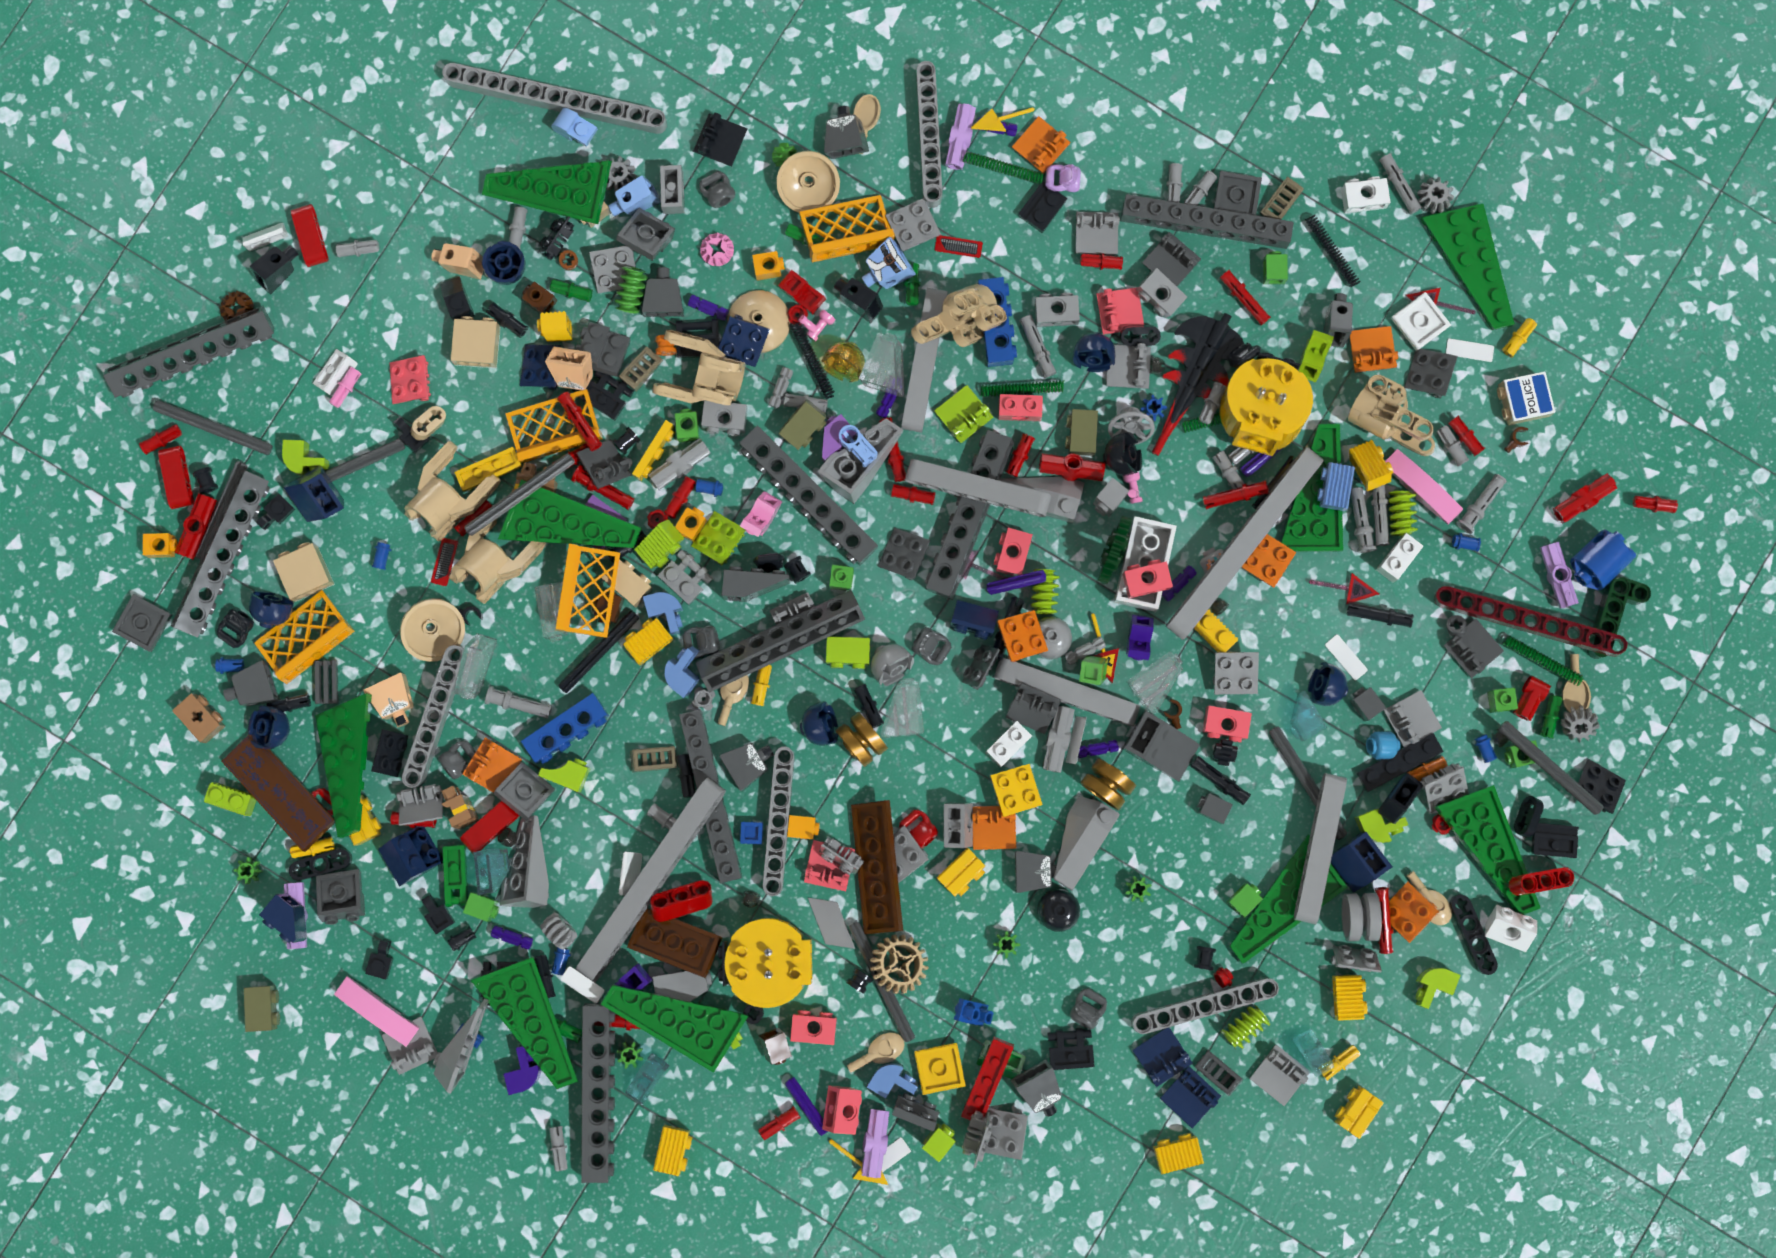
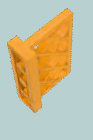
M881 195L800 211L799 216L810 250L811 262L874 250L887 238L891 237L894 240L893 228L891 229L885 216L887 214ZM878 203L879 210L876 214L866 209L868 204ZM854 207L860 211L856 218L846 213L848 208ZM828 212H835L840 215L836 222L826 218ZM863 213L873 218L869 225L859 220ZM814 216L819 221L814 227L807 223L805 217ZM842 217L853 222L849 229L839 225ZM875 220H878L884 224L885 229L878 231L872 228ZM822 221L832 226L828 234L818 229ZM855 224L866 229L863 234L857 235L851 232ZM835 228L845 233L843 238L836 239L831 236ZM815 233L825 238L822 243L813 244L812 237Z
M588 389L571 393L570 396L574 401L576 397L585 396L586 404L582 414L591 418L593 423L592 430L599 440L603 439ZM557 398L505 413L517 451L516 455L520 463L536 460L582 446L586 443L579 431L575 432L576 427L573 422L565 419L566 411L562 417L552 412L555 404L559 403ZM541 408L547 411L542 423L531 418L536 409ZM521 414L527 418L521 429L514 426L513 416ZM550 414L560 418L555 430L545 425ZM530 420L540 425L535 436L524 431ZM563 421L573 425L570 434L563 435L558 432ZM543 427L553 432L551 438L547 441H542L538 438ZM523 433L533 438L529 446L521 448L519 440Z
M569 544L555 631L607 638L620 558L619 552ZM581 552L590 553L595 560L585 567L580 561ZM595 554H600L601 556L597 558ZM605 556L615 557L614 566L608 570L599 561ZM597 562L604 573L594 579L587 569ZM579 564H580V566H581L583 569L578 572V567H579ZM613 570L612 577L608 573ZM585 571L591 582L581 588L576 580L577 576ZM607 575L611 581V586L603 592L596 581ZM594 583L601 594L590 600L583 590ZM575 586H577L579 589V591H577L576 593ZM608 591H610L609 599L605 595V593H607ZM582 593L588 603L578 610L573 603V599L576 595ZM603 596L608 602V606L600 613L593 602ZM591 605L598 615L587 622L580 611ZM572 606H573V608L576 610V612H574V613L571 615ZM606 612V618L604 619L602 614ZM576 614H579L585 623L579 629L569 627L570 619ZM600 617L605 624L604 631L596 632L589 624ZM587 626L590 630H583V628Z
M321 590L291 613L285 623L273 627L255 641L254 644L275 671L277 678L288 684L355 631L346 622L326 593ZM323 598L326 602L325 610H315L316 602ZM302 613H309L307 624H298L299 615ZM314 614L324 615L322 626L312 625ZM328 615L336 616L339 619V622L333 627L326 626ZM285 626H292L290 638L281 637V631ZM297 627L307 628L305 639L295 638ZM311 628L321 629L318 639L309 640ZM269 639L275 640L273 651L265 650L262 644ZM280 640L289 641L288 652H278ZM294 642H304L303 650L300 653H292ZM277 655L287 656L286 664L278 668L276 665Z

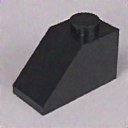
M460 276L440 283L445 304L453 321L454 319H461L462 316H475Z

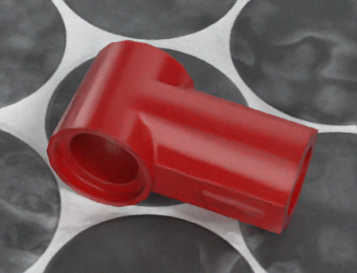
M1530 675L1523 685V693L1517 703L1518 709L1514 710L1513 713L1521 719L1531 721L1540 702L1548 695L1551 685Z

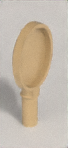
M871 94L864 95L858 100L853 113L862 121L866 139L868 131L877 124L881 113L879 100Z
M1570 654L1571 670L1573 669V672L1576 671V674H1580L1579 654ZM1570 679L1563 687V704L1569 713H1571V706L1577 710L1582 705L1585 710L1590 705L1591 692L1585 680L1577 686V683L1574 685V681L1571 683Z
M748 675L720 688L721 697L725 702L722 705L723 708L717 724L726 726L732 705L741 701L746 695L749 686Z
M1410 872L1407 877L1414 887L1429 902L1437 906L1439 913L1430 922L1436 925L1447 924L1452 917V909L1448 900L1439 892L1428 890L1415 872Z
M891 1032L878 1036L871 1042L868 1054L847 1065L849 1071L852 1073L872 1061L877 1064H884L895 1060L904 1049V1040L899 1034Z

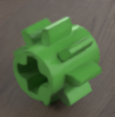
M780 143L779 147H774L772 160L776 164L775 166L780 167L788 157L797 153V150L794 146H789L788 143Z
M247 857L246 863L239 860L240 866L238 869H234L239 875L237 880L245 879V884H250L251 879L259 881L257 876L263 872L258 866L260 861L252 863V857ZM246 867H251V875H246L248 871Z
M1132 876L1133 882L1125 883L1129 886V890L1125 894L1132 895V902L1135 901L1136 897H1139L1140 902H1144V895L1151 896L1147 892V888L1152 885L1144 883L1145 877L1137 881V878ZM1136 883L1138 886H1143L1140 895L1133 892V889L1136 888Z
M1005 931V936L1003 937L997 934L996 936L999 941L998 943H993L994 946L999 947L996 954L1004 952L1005 958H1008V953L1010 952L1016 955L1017 953L1014 948L1015 946H1020L1019 943L1014 942L1017 935L1009 937L1008 931ZM1003 939L1006 941L1010 939L1012 941L1010 943V950L1007 948L1002 950L1003 943L1001 941Z
M635 1041L631 1046H628L626 1042L623 1043L625 1049L617 1050V1053L621 1054V1058L617 1062L623 1061L625 1069L629 1067V1064H632L634 1068L638 1067L636 1061L644 1060L640 1056L643 1048L637 1049ZM633 1050V1055L636 1057L628 1060L625 1052Z

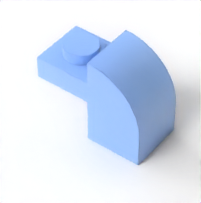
M562 108L551 126L556 133L570 141L574 139L586 147L598 130L596 126L579 117L578 113L568 108Z

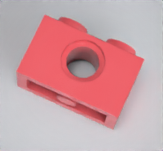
M1000 394L998 420L1041 422L1043 396Z
M1008 528L1006 533L1002 532L999 542L1000 545H1003L1001 553H996L993 564L997 566V572L1011 576L1022 574L1033 534ZM1009 547H1014L1017 549L1018 555L1016 557H1009L1006 550Z
M1160 559L1150 561L1148 566L1140 567L1139 564L1128 566L1127 571H1124L1122 574L1128 599L1169 590L1173 587L1167 561L1161 563ZM1143 573L1151 574L1153 578L1151 583L1142 581L1141 576Z
M1207 706L1202 732L1208 733L1207 737L1220 739V736H1226L1233 742L1241 743L1242 739H1248L1252 713ZM1223 719L1231 721L1232 728L1229 731L1222 728L1221 723Z
M798 1010V1014H793L790 1041L834 1045L837 1017H832L833 1013L820 1012L819 1016L811 1015V1011ZM809 1022H818L820 1030L817 1033L810 1032L808 1030Z
M828 1085L822 1130L831 1133L856 1135V1129L859 1124V1108L862 1102V1090Z

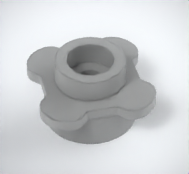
M701 687L696 688L694 691L695 700L692 701L693 707H702L707 711L713 708L712 700L715 697V692L709 693V691L703 690Z

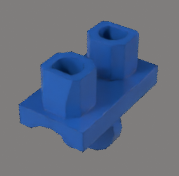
M959 998V1003L955 1006L956 1015L954 1020L983 1026L984 1023L990 1025L994 1013L988 1010L989 1005Z

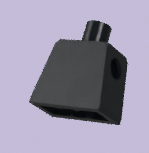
M291 245L283 252L276 246L270 249L250 265L255 281L271 295L293 273L294 268L291 261L299 255L298 252Z
M840 278L835 283L834 289L840 292L843 303L870 324L883 309L878 293L858 280L851 278L846 282Z

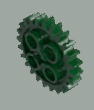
M1122 515L1117 528H1113L1111 535H1109L1106 542L1109 549L1104 548L1102 552L1101 571L1097 581L1108 584L1113 571L1116 572L1119 564H1121L1124 557L1121 551L1126 552L1130 535L1128 531L1132 522L1131 518Z

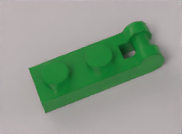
M443 846L445 906L453 907L455 904L466 906L469 898L466 846ZM452 889H460V896H453Z

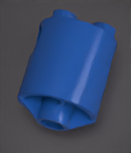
M1604 529L1572 557L1570 563L1575 571L1574 577L1581 585L1602 590L1633 561L1636 553L1625 545V539L1619 532L1611 533Z

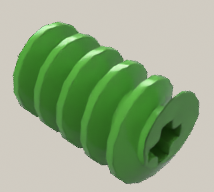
M622 266V269L627 274L620 275L625 282L618 283L623 288V291H616V294L621 296V299L614 300V302L619 304V307H616V309L636 314L640 312V309L636 306L642 304V301L637 297L644 295L639 289L646 287L641 281L647 280L648 277L644 274L646 272L644 270Z

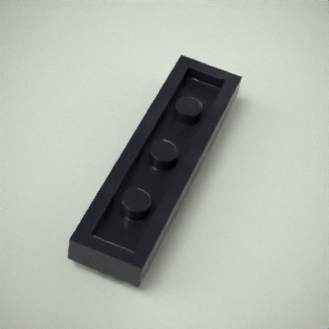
M1434 733L1420 739V741L1397 751L1394 758L1382 759L1356 774L1366 792H1369L1444 751Z

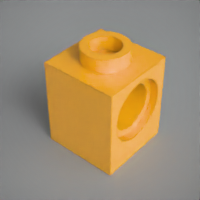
M777 251L752 255L757 281L782 277L781 270H785L783 257H778ZM769 261L775 264L770 270L763 267Z
M687 507L677 522L676 529L679 530L683 537L694 542L707 522L706 518L703 517L705 513L695 507L692 510ZM690 518L697 520V525L693 528L686 527V522Z
M169 533L143 534L144 556L148 558L175 557V550L178 545L175 536ZM164 540V548L158 551V543Z
M789 815L787 837L814 840V835H819L820 823L816 822L814 817Z

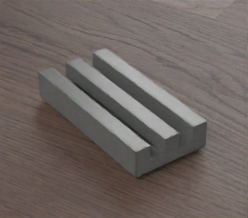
M315 661V704H337L338 661ZM329 665H332V699H329ZM321 666H323L324 681L323 700L321 698Z

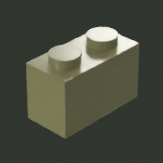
M806 398L779 430V435L797 450L801 446L805 448L813 439L811 437L815 430L819 432L826 424L824 420L826 414Z
M1072 409L1071 415H1067L1066 428H1070V436H1066L1065 449H1069V454H1077L1079 456L1095 455L1098 411Z
M275 985L244 988L245 1032L277 1029V1025L280 1024V1014L276 1010V1003L279 1002V992L276 990Z

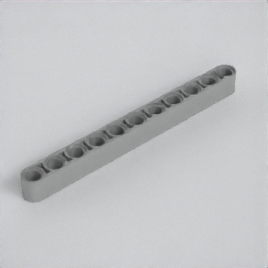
M456 63L446 64L443 68L442 74L447 84L453 88L561 112L562 108H568L578 113L580 117L655 134L663 133L667 128L665 115L659 109ZM454 72L458 73V76L456 78H449L450 74ZM471 78H479L476 83H469ZM494 81L499 82V84H498L497 87H495V88H491V87H490V84H491L492 82H494ZM512 87H519L517 92H510ZM533 91H540L538 96H530ZM554 95H559L560 98L558 101H550L551 97H553ZM572 101H581L578 106H571ZM593 105H601L599 110H591ZM620 109L621 113L619 115H611L613 110ZM634 114L642 115L639 120L631 119ZM656 118L662 119V122L658 125L652 124V121Z
M1306 446L1299 453L1269 494H1267L1168 621L1166 627L1179 638L1184 640L1322 464L1323 459Z
M706 778L575 970L594 983L600 978L650 905L651 897L659 892L726 792L725 789L710 778Z

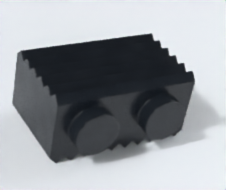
M1405 773L1385 799L1378 813L1391 823L1396 824L1423 788V784L1410 774Z

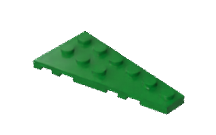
M1484 204L1422 217L1420 220L1430 231L1434 242L1436 241L1443 251L1442 254L1458 279L1465 285L1467 293L1474 299L1479 307L1478 310L1491 330L1513 326L1515 323Z
M1318 424L1310 449L1320 456L1323 462L1295 497L1281 543L1295 552H1342V511L1319 507L1320 501H1317L1318 490L1323 487L1324 480H1320L1322 468H1326L1329 462L1341 464L1340 424Z

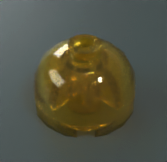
M842 341L832 344L821 360L825 363L824 369L831 376L843 381V377L850 379L849 382L858 381L865 368V357L853 342Z

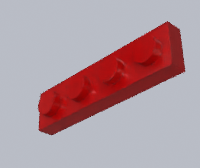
M995 1036L993 1037L961 1117L971 1120V1115L975 1111L983 1113V1117H985L1013 1051L1014 1044Z

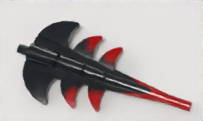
M1224 313L1220 321L1207 316L1193 317L1183 322L1175 330V335L1187 337L1195 344V347L1180 348L1167 356L1168 359L1181 362L1186 367V370H1174L1162 375L1163 379L1174 382L1179 388L1161 435L1151 452L1152 454L1160 455L1168 437L1196 396L1204 400L1208 398L1212 389L1206 384L1207 380H1213L1223 384L1222 387L1224 385L1227 387L1229 383L1228 374L1220 364V361H1229V354L1232 350L1244 344L1241 336L1228 325L1232 317L1229 314Z

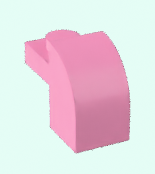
M764 491L756 499L751 512L743 519L740 527L744 528L751 535L763 536L777 514L782 501Z

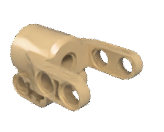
M973 284L948 294L943 301L942 312L937 316L918 323L912 328L911 334L916 342L924 344L951 332L955 342L961 347H966L983 338L984 331L993 329L1007 319V315L1004 309L997 305L994 293L987 286Z
M674 330L665 331L664 339L668 340L671 344L701 351L702 353L693 390L669 383H654L652 393L687 403L706 400L722 405H731L732 401L737 400L745 373V362L726 358V355L708 339Z
M1382 375L1372 376L1356 398L1350 410L1348 421L1383 440L1389 438L1421 456L1431 455L1435 450V442L1431 437L1433 434L1432 423L1408 410L1407 393L1402 385ZM1380 380L1384 383V386L1378 385L1372 388L1374 381ZM1402 415L1410 417L1411 420L1408 424L1402 422ZM1421 425H1427L1430 431L1428 434H1425L1417 428ZM1404 432L1412 436L1411 440H1402L1400 437L1401 433ZM1427 440L1432 446L1429 450L1423 451L1419 448V444Z
M452 441L447 442L423 467L418 493L404 508L405 516L410 521L422 516L432 527L429 531L430 536L437 541H441L461 518L473 514L496 490L501 482L495 475L486 477L465 500L447 482L437 478L436 476L453 459L458 448Z
M495 519L473 536L469 535L464 556L452 567L449 579L457 584L463 582L470 574L474 576L480 585V588L475 592L477 594L476 599L485 604L507 580L520 576L542 552L546 543L531 541L512 560L496 543L483 539L497 524V519Z

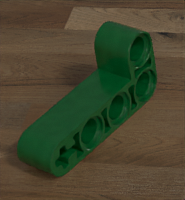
M1624 577L1613 579L1605 586L1593 628L1602 630V624L1606 623L1609 626V632L1617 634L1626 603L1638 605L1647 602L1651 597L1650 588L1643 583ZM1615 583L1620 584V586H1621V592H1620V593H1618V592L1615 591V589H1614V584H1615ZM1636 589L1642 593L1641 600L1635 596ZM1609 603L1615 606L1614 613L1608 610ZM1590 635V643L1598 645L1599 638L1596 635ZM1611 641L1610 646L1612 649L1615 641ZM1587 650L1588 655L1593 659L1607 656Z

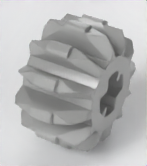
M619 156L615 162L614 158H610L612 163L607 189L611 190L614 188L616 192L632 182L631 180L637 178L636 174L633 173L636 169L634 166H630L631 162L628 159L623 162L622 157ZM622 172V176H621V177H620V176H616V177H615V174H616V173H617V174H620V173Z
M1438 177L1436 181L1429 178L1427 183H1422L1420 186L1422 190H1419L1417 195L1421 197L1418 200L1419 204H1425L1423 210H1427L1429 207L1431 214H1434L1436 209L1439 213H1442L1444 208L1448 209L1451 206L1450 201L1454 199V196L1450 193L1453 191V187L1447 188L1448 181L1441 183V178Z
M1580 705L1575 710L1571 706V713L1564 712V719H1561L1562 730L1565 735H1568L1570 740L1576 738L1580 743L1582 738L1589 741V735L1596 736V729L1600 725L1597 721V714L1593 713L1590 707L1584 710L1583 706Z
M552 913L540 925L546 938L556 947L563 950L569 947L578 937L571 924L558 913Z

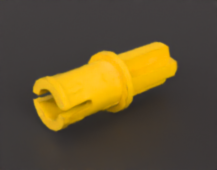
M1527 318L1517 332L1512 333V338L1502 348V352L1513 358L1518 349L1527 343L1526 339L1536 328L1537 323L1533 319Z
M772 665L758 670L756 682H753L755 687L751 704L764 706L767 687L770 688L768 683Z
M331 836L317 840L306 852L302 851L297 845H293L290 847V855L292 858H298L311 854L316 856L317 853L335 850L333 838Z
M1351 1045L1337 1057L1334 1055V1059L1319 1069V1071L1328 1081L1342 1069L1346 1070L1345 1067L1359 1057L1360 1052L1354 1045Z

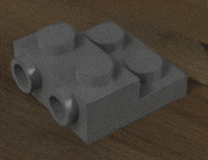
M638 208L618 233L616 240L653 261L659 252H663L671 242L675 228L669 223L656 218L650 212Z
M589 322L588 327H583L580 337L583 341L581 345H576L575 350L591 353L592 369L594 371L618 377L631 342L630 337L610 332V327Z
M359 869L316 876L317 916L322 922H325L327 925H334L340 919L357 921L360 919V916L365 915L364 894L362 893L361 871Z
M904 1093L903 1096L898 1094L892 1115L934 1132L940 1113L936 1109L937 1105L924 1101V1104L915 1101V1096Z

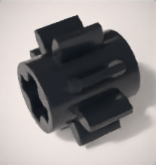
M1223 739L1221 744L1215 743L1213 759L1218 760L1217 765L1229 766L1230 762L1235 763L1238 747L1232 746L1233 741Z

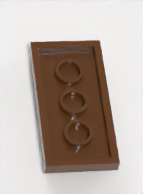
M647 908L637 922L627 948L706 979L722 937L677 919L658 922L653 919L651 909Z

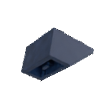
M322 466L313 469L284 486V489L306 522L326 519L344 509V499Z
M957 600L950 627L954 628V632L966 634L968 631L975 633L974 637L987 640L988 637L992 638L999 611Z
M418 826L390 839L378 849L399 887L415 880L443 863V858L425 827Z
M1360 832L1333 852L1330 862L1353 893L1373 882L1392 868V865L1367 832Z
M288 893L276 894L259 914L263 918L262 922L270 929H277L280 932L279 936L287 943L305 941L307 934L304 906Z

